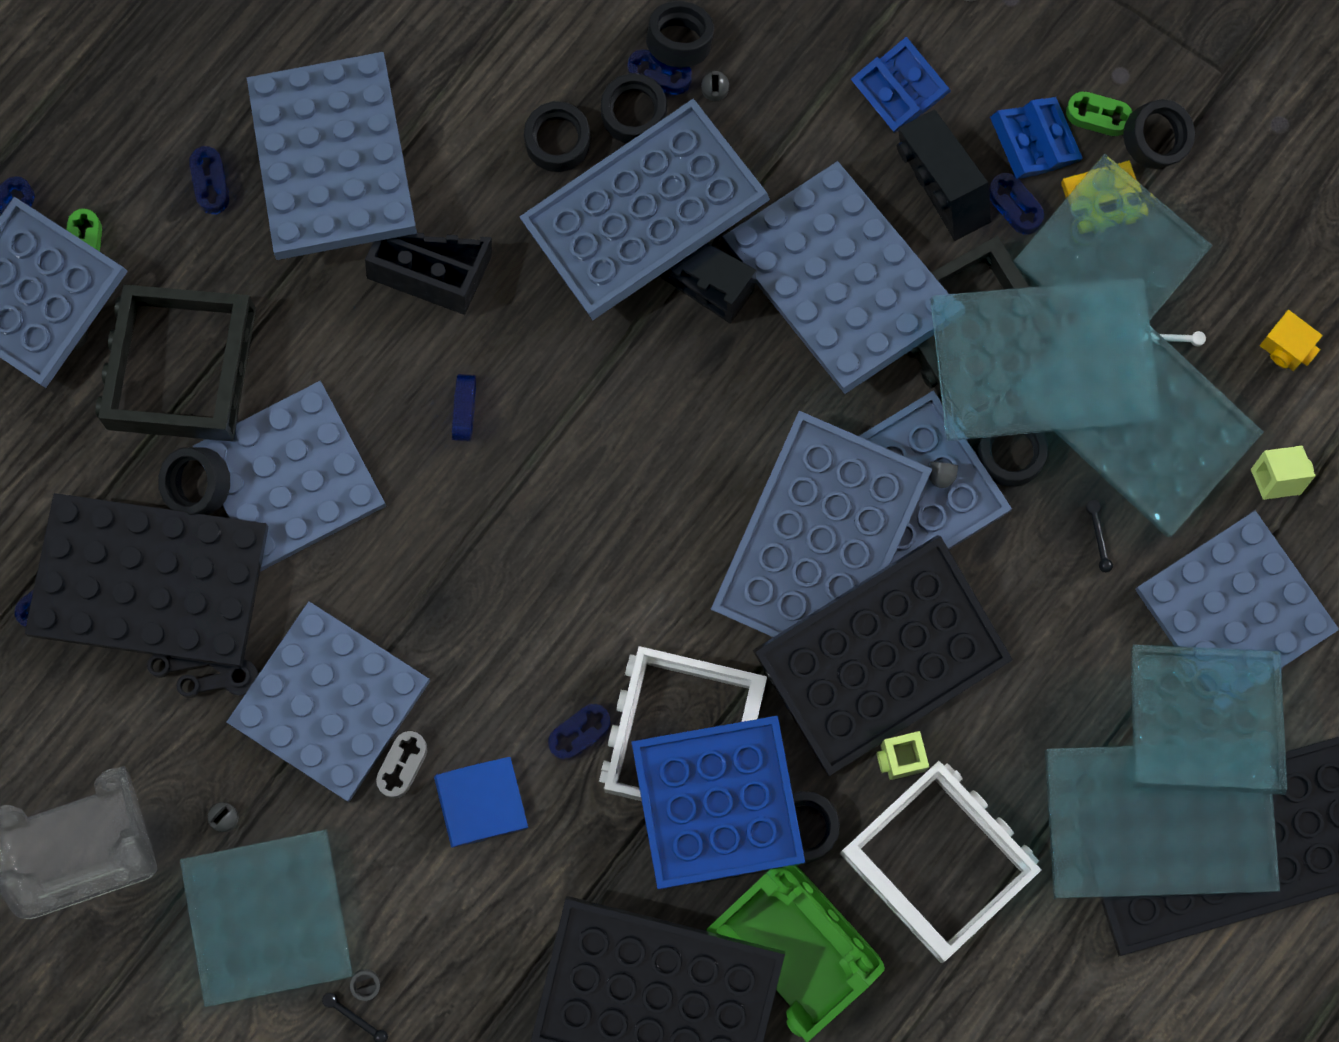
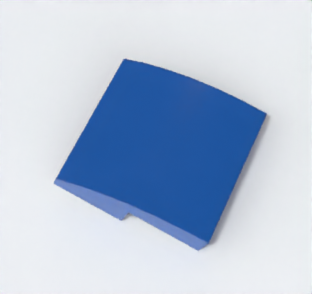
M907 37L880 59L876 57L851 78L852 82L894 133L898 131L899 127L919 117L951 92L949 87Z
M1056 97L1031 100L1024 107L998 110L990 116L1016 179L1047 173L1077 163L1083 159Z
M511 757L488 761L434 776L451 848L485 841L491 837L523 831L528 828Z

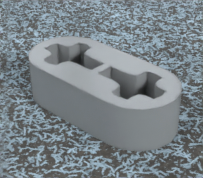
M407 731L398 735L376 778L377 787L386 797L395 799L404 796L410 789L428 751L427 744L417 732ZM412 739L417 740L416 746L420 750L417 755L411 753L406 763L401 762L405 755V751L401 748L402 743H410ZM398 766L403 769L399 779L403 782L401 788L394 787L392 791L387 790L388 783L384 778L386 775L393 776Z

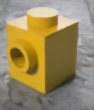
M1287 310L1259 346L1271 354L1270 358L1278 366L1294 371L1301 362L1306 366L1310 364L1321 350L1315 345L1323 335L1290 310Z

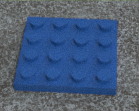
M778 716L631 741L657 890L805 864Z

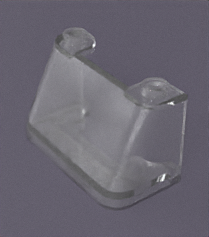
M125 766L108 769L99 775L94 782L96 794L27 817L22 809L12 805L0 807V895L18 918H37L144 881L156 873L158 868L155 854L130 774Z

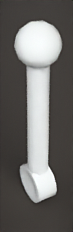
M1136 330L1132 333V340L1137 344L1144 341L1191 342L1192 345L1199 347L1206 341V336L1200 331L1195 332L1193 335L1146 334L1142 330Z

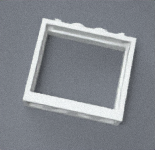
M639 646L636 656L630 654L625 675L631 677L628 691L621 689L616 711L623 712L620 725H612L608 746L614 747L611 762L604 760L599 782L605 783V793L642 801L639 787L618 782L647 665L748 688L749 692L742 722L758 718L767 676Z
M938 761L846 846L840 855L937 960L943 963L1028 884L1041 869L1037 865L1039 860L1032 854L1033 851L1026 845L1020 847L1011 838L1014 832L1008 824L1000 817L994 820L985 810L988 807L986 801L976 791L972 790L969 793L961 785L960 781L963 778L957 770L954 771L948 763L944 766ZM934 780L1021 871L1017 877L948 942L861 850Z

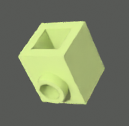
M1303 446L1265 450L1251 468L1263 500L1301 495L1315 477L1313 464L1308 459Z
M920 731L885 739L881 744L882 751H877L880 770L882 773L888 772L890 780L923 773L929 768Z

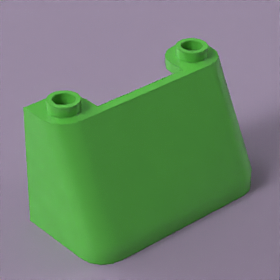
M797 865L770 869L706 929L708 932L785 951L776 991L790 1005L786 1011L788 1018L786 1022L789 1029L795 1035L802 1037L806 1042H809L861 995L885 969L883 961L874 949Z

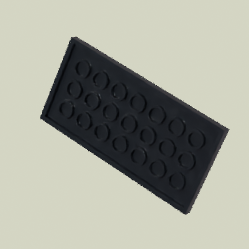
M1339 737L1075 812L1074 817L1118 956L1338 893Z

